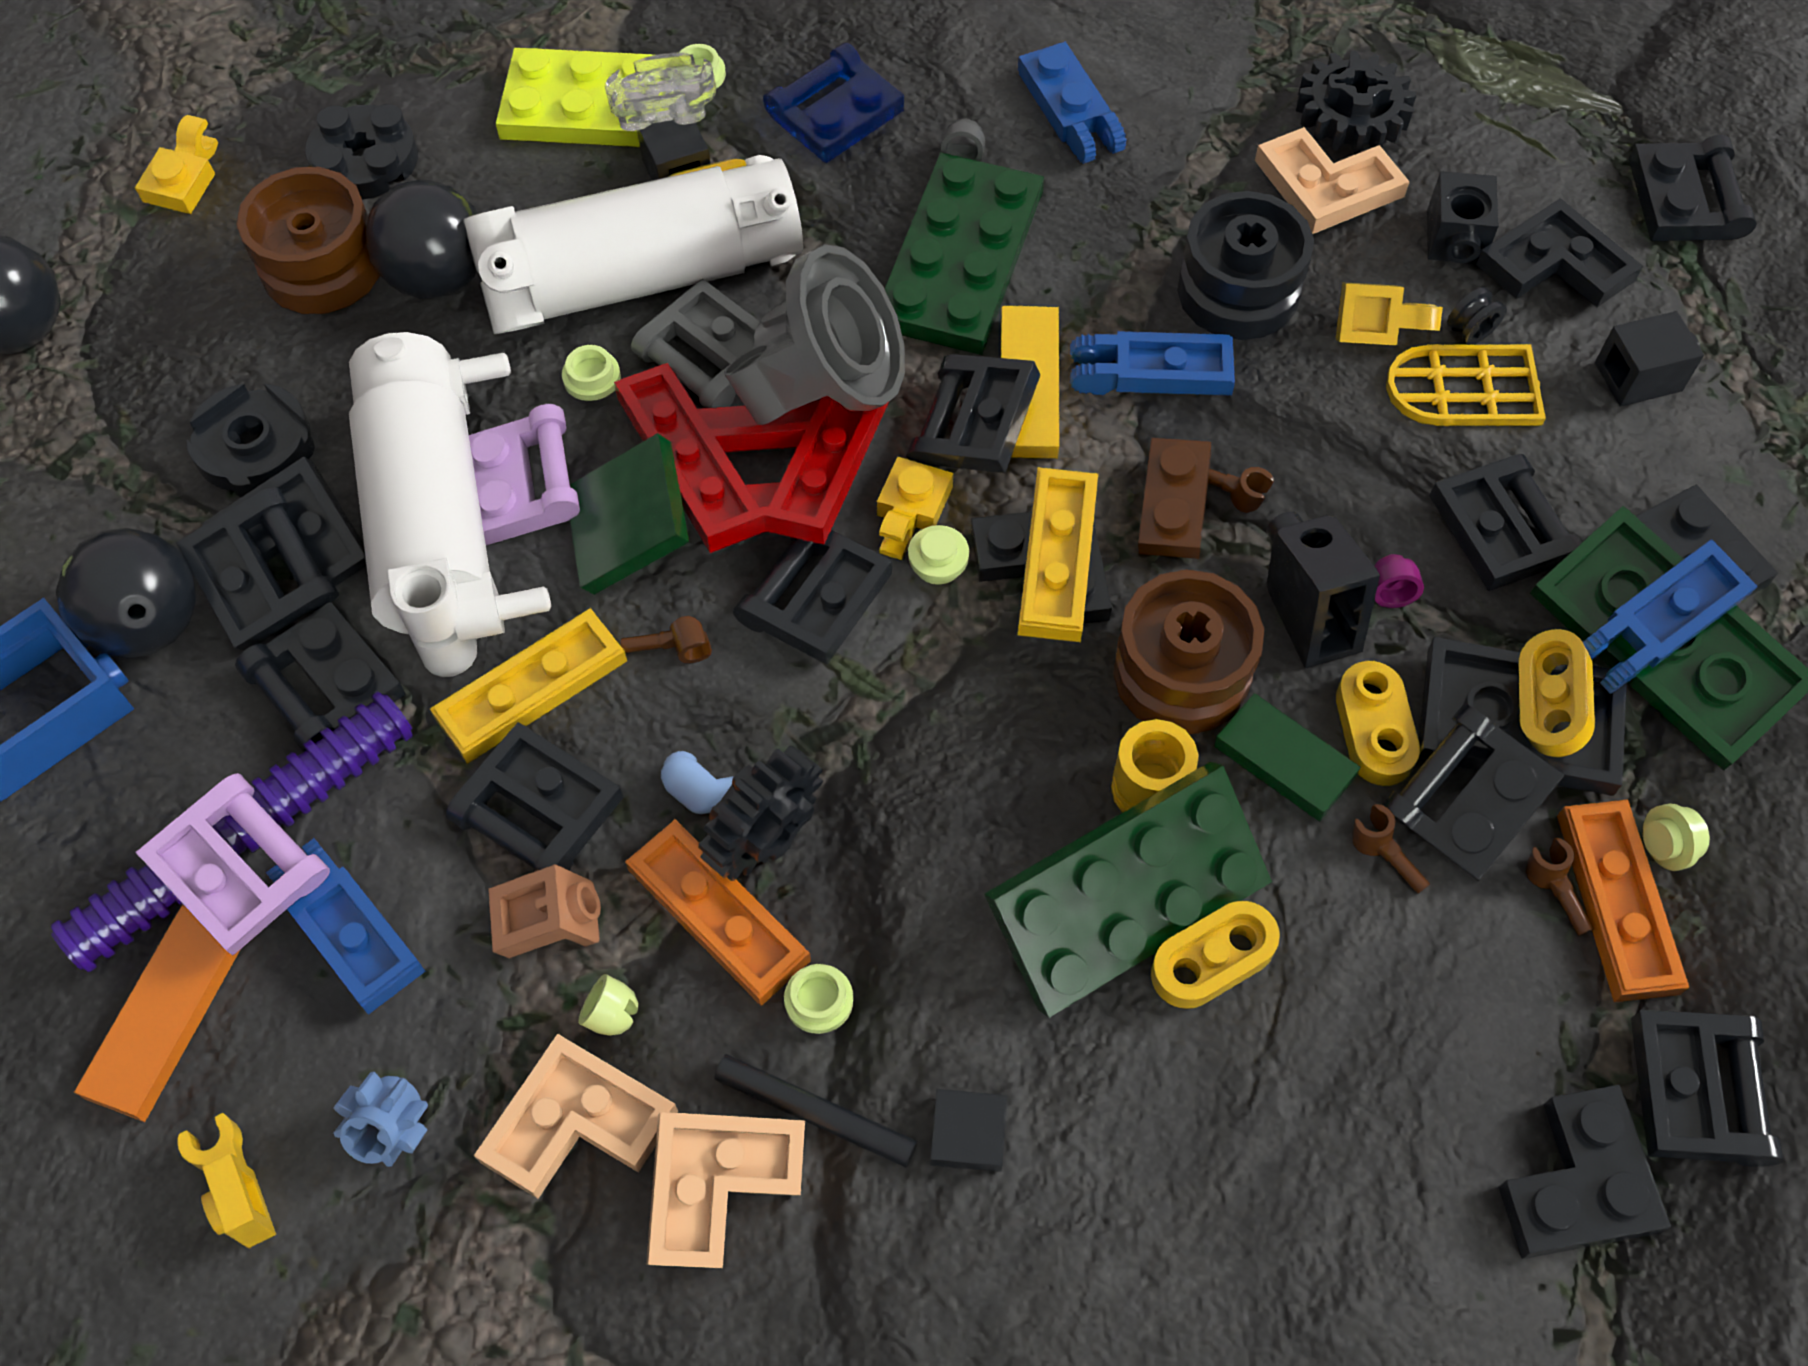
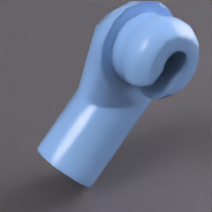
M685 751L672 753L666 758L661 770V780L666 791L695 814L710 813L712 807L721 801L732 785L734 776L716 779L696 762V757L691 753Z

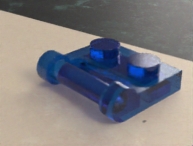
M843 43L830 52V59L784 89L777 86L763 96V103L766 111L774 121L823 162L828 163L903 112L904 94L861 61L858 52L851 44ZM840 77L847 81L803 111L796 107Z

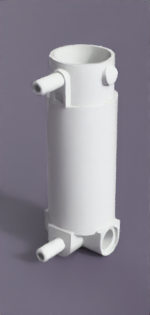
M757 155L746 159V166L722 171L719 166L516 212L514 207L510 206L465 218L464 224L476 270L483 280L480 285L494 334L545 324L544 319L694 285L702 279L711 281L744 273L746 266L770 261L771 267L783 265L795 255L802 254L803 234L792 183L784 162L780 158L773 159Z
M410 332L387 333L369 339L358 347L349 361L354 402L349 412L372 615L384 627L399 633L409 634L425 668L432 674L440 677H453L465 672L472 666L477 657V638L505 633L504 620L546 612L551 608L549 593L545 587L499 595L489 570L466 415L470 414L466 384L509 376L511 369L508 356L505 353L460 361L459 358L451 359L443 345L428 336Z

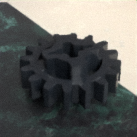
M1351 51L1349 60H1342L1336 53H1331L1327 65L1316 60L1312 64L1311 72L1304 73L1302 76L1295 107L1296 112L1303 113L1300 125L1302 128L1315 126L1313 139L1315 141H1320L1326 137L1333 139L1332 149L1336 151L1342 147L1343 143L1350 144L1354 154L1360 153L1363 144H1369L1371 148L1380 145L1382 148L1385 139L1395 144L1399 141L1402 130H1408L1415 109L1413 106L1417 96L1416 92L1408 90L1411 78L1409 76L1396 77L1395 74L1398 67L1396 63L1388 64L1385 67L1378 65L1379 55L1373 54L1366 60L1360 59L1357 51Z
M791 745L784 753L780 749L774 750L766 764L759 760L754 764V767L748 765L733 777L732 785L721 801L711 809L709 815L710 822L703 829L709 835L698 846L703 851L700 858L724 879L727 877L731 881H734L741 873L748 876L757 862L761 861L765 864L769 858L773 861L779 859L790 849L792 840L813 815V804L817 799L813 793L823 784V780L819 777L823 771L822 768Z

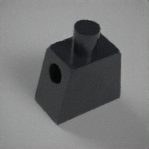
M1285 512L1276 516L1266 529L1267 535L1273 543L1267 587L1304 667L1309 668L1363 652L1379 583V572L1336 517L1325 515L1303 522L1300 515L1296 512Z

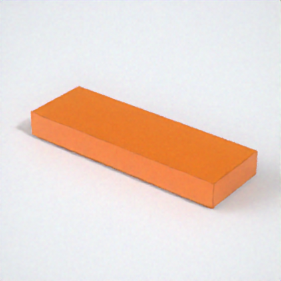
M1619 800L1564 806L1557 815L1563 838L1572 847L1574 852L1572 867L1588 919L1594 928L1592 930L1613 1001L1623 1002L1681 995L1689 988L1629 801Z
M675 819L625 861L628 871L762 1006L797 971L804 968L811 961L810 952L736 879L734 881L729 880L727 877L724 879L700 858L703 851L698 848L699 842Z
M182 905L74 1093L87 1101L145 1122L240 950L234 955L227 952L186 906Z

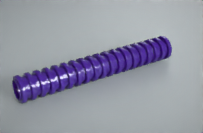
M378 691L371 695L373 703L367 707L362 703L354 708L356 715L350 719L345 715L337 720L339 727L334 731L325 728L320 732L322 736L320 741L314 743L312 740H308L303 744L306 751L299 756L291 752L286 756L289 763L282 768L276 764L269 768L271 776L262 781L260 777H257L251 781L254 786L252 797L279 826L284 824L289 828L295 823L292 817L298 812L307 815L312 811L309 804L318 799L321 803L329 799L326 792L331 788L335 787L337 790H341L346 786L344 782L346 777L349 775L355 778L363 774L360 767L368 762L374 766L379 762V757L377 756L379 753L385 750L390 754L396 750L394 743L401 738L407 742L413 737L410 723L386 694L383 695ZM231 815L223 817L212 826L238 855H241L248 849L251 853H255L260 849L259 845ZM145 865L140 870H137L135 867L129 868L125 871L128 877L121 883L112 880L107 884L109 892L101 897L99 894L94 893L88 898L91 905L84 910L76 906L70 910L72 918L66 923L56 920L51 924L53 931L51 935L55 942L80 970L84 969L87 972H92L97 968L96 959L102 955L105 958H111L116 954L114 946L120 942L129 945L134 941L133 932L139 928L142 931H148L153 927L150 920L157 915L161 918H166L171 914L168 907L176 901L183 905L148 865Z

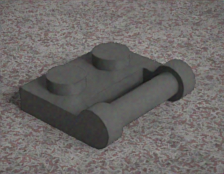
M702 279L644 325L634 336L631 350L644 362L650 363L654 361L659 366L668 363L679 381L699 396V403L703 408L730 407L737 393L725 377L724 371L733 361L754 347V333L760 321ZM677 335L722 371L712 378L667 342Z

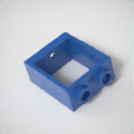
M42 598L0 626V690L63 648L92 683L0 745V802L134 710V707L119 690L120 687L129 682L126 676L107 653H101L93 658L86 650L89 645L73 634L45 598Z

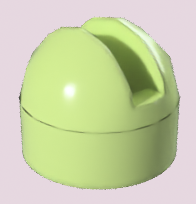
M607 974L602 975L584 1002L579 1016V1024L598 1034L608 1036L622 1034L630 1029L633 1023L630 1015H634L638 1011L639 1004L634 991L623 982Z

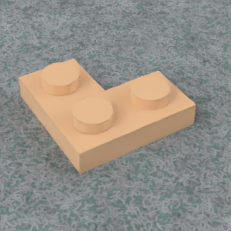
M1305 127L1258 145L1255 162L1286 202L1293 205L1308 221L1312 234L1404 198L1410 182L1380 145L1333 163Z
M557 1034L474 1154V1157L487 1168L539 1199L579 1137L639 1173L656 1146L658 1114L660 1112L677 1113L678 1110L672 1101Z
M660 1112L658 1114L646 1265L723 1268L728 1192L801 1195L805 1121Z

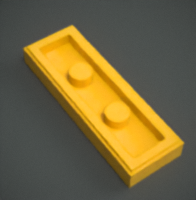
M1002 306L1001 358L1035 361L1041 374L1011 457L1058 459L1059 307Z
M1037 468L1018 635L1081 642L1098 482L1097 473Z
M590 608L430 708V711L468 764L498 745L517 722L524 726L531 724L626 663V654Z

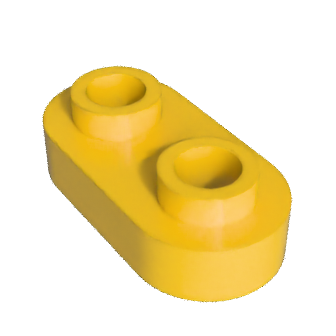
M1561 629L1548 630L1537 634L1525 644L1519 657L1520 725L1531 745L1538 752L1551 757L1568 756L1579 751L1589 742L1595 728L1591 657L1577 635ZM1568 665L1563 673L1550 675L1551 671L1557 666ZM1570 722V725L1563 731L1551 733L1554 726L1558 723Z
M1376 661L1356 663L1346 670L1336 691V704L1351 761L1361 767L1358 775L1364 780L1380 786L1395 785L1409 776L1420 754L1419 740L1405 687L1400 676L1391 667ZM1363 684L1374 685L1377 688H1379L1382 691V693H1370L1365 689ZM1378 740L1392 742L1397 751L1384 750L1378 744Z
M1236 901L1223 906L1167 939L1159 947L1151 968V980L1154 989L1164 1001L1178 1008L1191 1009L1206 1004L1261 971L1269 964L1278 947L1280 938L1276 920L1264 907L1253 902ZM1237 934L1247 937L1252 944V949L1247 951L1236 949L1231 944L1229 937ZM1180 967L1188 968L1194 972L1197 981L1193 984H1183L1175 978L1173 971Z

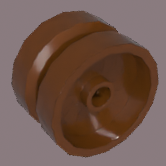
M295 167L269 176L253 187L241 203L236 225L251 261L255 264L267 295L282 308L301 314H327L354 304L370 292L380 277L370 262L366 248L368 214L357 186L343 174L322 167Z
M1185 569L1164 573L1140 586L1125 607L1116 650L1113 677L1120 699L1136 718L1142 721L1158 719L1173 722L1185 729L1189 735L1214 730L1234 717L1248 696L1253 674L1257 669L1262 654L1264 626L1256 605L1239 586L1214 573Z

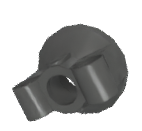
M824 244L795 260L786 280V300L762 317L754 333V347L733 361L724 371V375L757 425L769 423L793 409L827 395L849 410L871 411L884 406L898 395L905 375V345L897 314L887 293L865 262L844 247Z

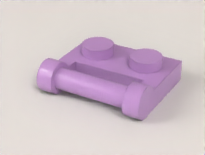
M553 404L540 405L530 411L529 417L469 435L486 545L566 522L579 514L578 495L573 488H570L562 435L566 431L565 415L563 409ZM539 444L546 491L542 494L541 499L535 500L528 447Z
M238 773L232 774L219 782L136 851L138 856L231 955L237 953L295 901L319 887L330 873L328 866L316 854L307 856L252 797L254 788ZM231 815L285 873L270 887L260 879L212 827L223 817Z

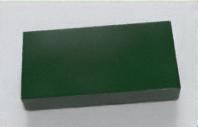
M1255 693L1218 734L1214 747L1319 822L1353 782L1361 768Z

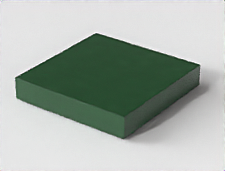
M658 433L570 484V488L577 492L580 507L579 514L570 519L580 588L593 595L689 543L671 441Z

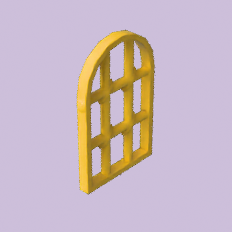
M1434 344L1411 347L1396 357L1387 373L1386 390L1391 403L1404 416L1418 423L1447 427L1542 426L1546 419L1540 392V381L1537 377L1531 344ZM1426 356L1430 358L1431 368H1399L1400 365L1410 359ZM1439 356H1478L1480 368H1446V365H1440ZM1487 356H1523L1525 367H1495L1493 364L1489 365ZM1394 377H1427L1428 380L1433 379L1435 393H1398ZM1442 377H1476L1477 380L1482 379L1484 393H1450V390H1444ZM1491 377H1527L1530 393H1499V390L1493 389ZM1407 402H1432L1433 406L1437 405L1439 414L1423 412ZM1447 402H1481V405H1487L1488 414H1448ZM1496 402H1532L1534 414H1498Z

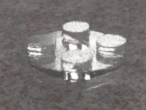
M665 53L642 58L633 62L635 73L622 79L619 69L605 83L610 111L618 117L620 127L626 131L641 130L648 127L651 123L674 120L675 123L683 125L700 121L706 115L704 105L713 99L717 91L710 61L704 58L703 66L695 65L693 54Z

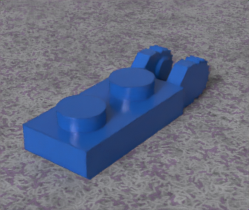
M1066 41L1019 56L1018 71L1020 77L1062 142L1066 141L1080 163L1084 164L1095 159V142L1091 136L1093 132L1097 133L1110 153L1114 154L1125 149L1127 140L1124 128L1119 123L1116 114L1110 110Z
M1117 331V335L1095 334L1091 336L1089 334H1082L1080 337L1072 340V344H1070L1071 359H1074V362H1078L1080 365H1076V368L1070 372L1071 388H1074V391H1079V393L1104 395L1115 388L1116 392L1203 395H1232L1235 384L1233 337H1230V335Z
M1712 539L1614 611L1608 619V623L1583 641L1592 660L1604 652L1608 645L1620 635L1637 651L1625 662L1621 661L1606 673V677L1601 681V684L1611 694L1634 678L1648 665L1652 668L1748 597L1758 586Z
M315 838L303 845L302 849L307 856L316 854L328 866L330 873L319 887L308 895L299 898L287 910L369 1015L426 971L344 866L338 869ZM275 865L266 872L273 883L285 874L278 865Z

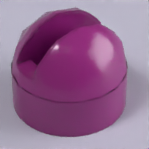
M1389 554L1376 562L1374 566L1379 572L1380 578L1375 601L1380 606L1386 608L1404 607L1415 602L1422 595L1424 584L1420 571L1414 561L1403 558L1401 555Z

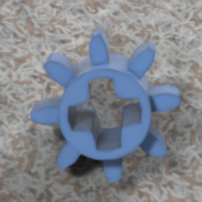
M370 1072L359 1088L350 1085L333 1109L339 1115L345 1117L334 1131V1136L340 1138L343 1148L354 1159L371 1164L382 1161L387 1167H390L402 1151L413 1153L427 1132L424 1125L417 1122L428 1107L427 1101H421L415 1087L406 1079L395 1076L380 1078L375 1072Z

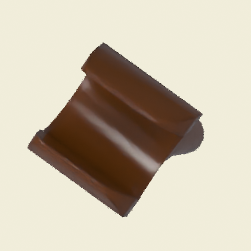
M1261 467L1247 468L1240 477L1224 474L1209 468L1208 484L1231 493V501L1235 508L1245 513L1253 512L1261 506L1265 500L1262 494L1267 493L1274 482L1271 473Z
M682 616L676 619L669 627L670 630L621 638V647L625 653L661 648L664 650L675 647L678 659L683 663L700 662L712 654L708 635L703 630L701 622L691 616Z
M1373 805L1371 807L1370 819L1374 827L1380 832L1369 831L1361 821L1355 819L1352 831L1355 848L1364 855H1381L1386 862H1389L1417 894L1421 893L1430 883L1393 840L1392 836L1396 823L1393 813L1383 805Z
M1555 838L1549 850L1552 863L1554 864L1546 862L1541 857L1539 850L1533 847L1526 866L1528 879L1540 888L1551 889L1554 896L1558 898L1578 936L1594 930L1567 877L1574 860L1572 847L1565 840Z

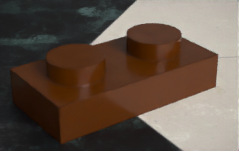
M1151 438L1138 541L1139 554L1200 558L1211 459V442Z

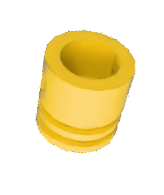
M1158 719L1140 722L1127 731L1120 742L1111 784L1114 802L1122 812L1132 808L1197 769L1198 751L1195 741L1187 731L1173 722Z

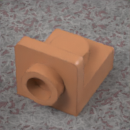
M554 864L488 889L492 949L496 954L512 958L563 939L585 947L599 942L598 917L601 911L600 900L593 882L587 878Z

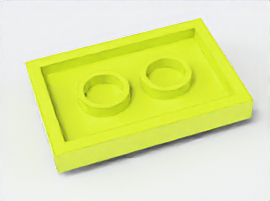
M514 48L496 120L499 139L640 147L635 121L663 112L670 77L668 55Z

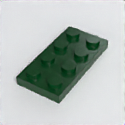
M940 152L885 287L887 296L897 314L902 336L983 355L1043 193L1044 176Z
M1622 506L1540 580L1530 594L1583 642L1608 623V619L1614 611L1684 559L1626 507ZM1736 605L1652 668L1648 665L1627 683L1724 771L1808 693V668ZM1620 635L1598 657L1610 668H1613L1619 662H1625L1637 651Z
M1209 762L984 893L1038 1010L1050 1018L1155 954L1167 939L1232 902L1242 901L1271 883L1272 880L1224 766Z

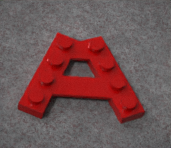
M668 363L614 382L617 399L642 441L657 433L671 441L683 509L710 553L766 531L824 545L889 404L887 402L884 406L871 411L849 410L827 395L820 400H815L793 409L769 423L757 425L745 406L697 409ZM797 447L781 482L745 485L725 452Z

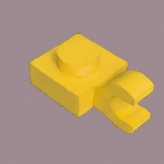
M185 115L177 128L175 150L159 147L135 186V190L143 202L192 214L215 175L208 159L214 155L218 141L216 138L202 135L208 126L206 119Z
M1342 282L1335 340L1348 343L1397 345L1399 328L1440 331L1443 307H1437L1433 304L1402 303L1404 287Z
M897 456L877 500V516L884 518L879 535L885 537L880 546L879 554L903 560L916 527L924 529L937 525L953 488L952 472Z
M224 1113L215 1116L220 1137L214 1147L201 1151L197 1137L186 1130L178 1135V1149L185 1160L204 1171L210 1191L203 1194L201 1200L204 1212L213 1230L218 1235L225 1233L247 1248H251L275 1236L276 1232L254 1170L246 1165L242 1152L243 1138L241 1130L234 1121Z

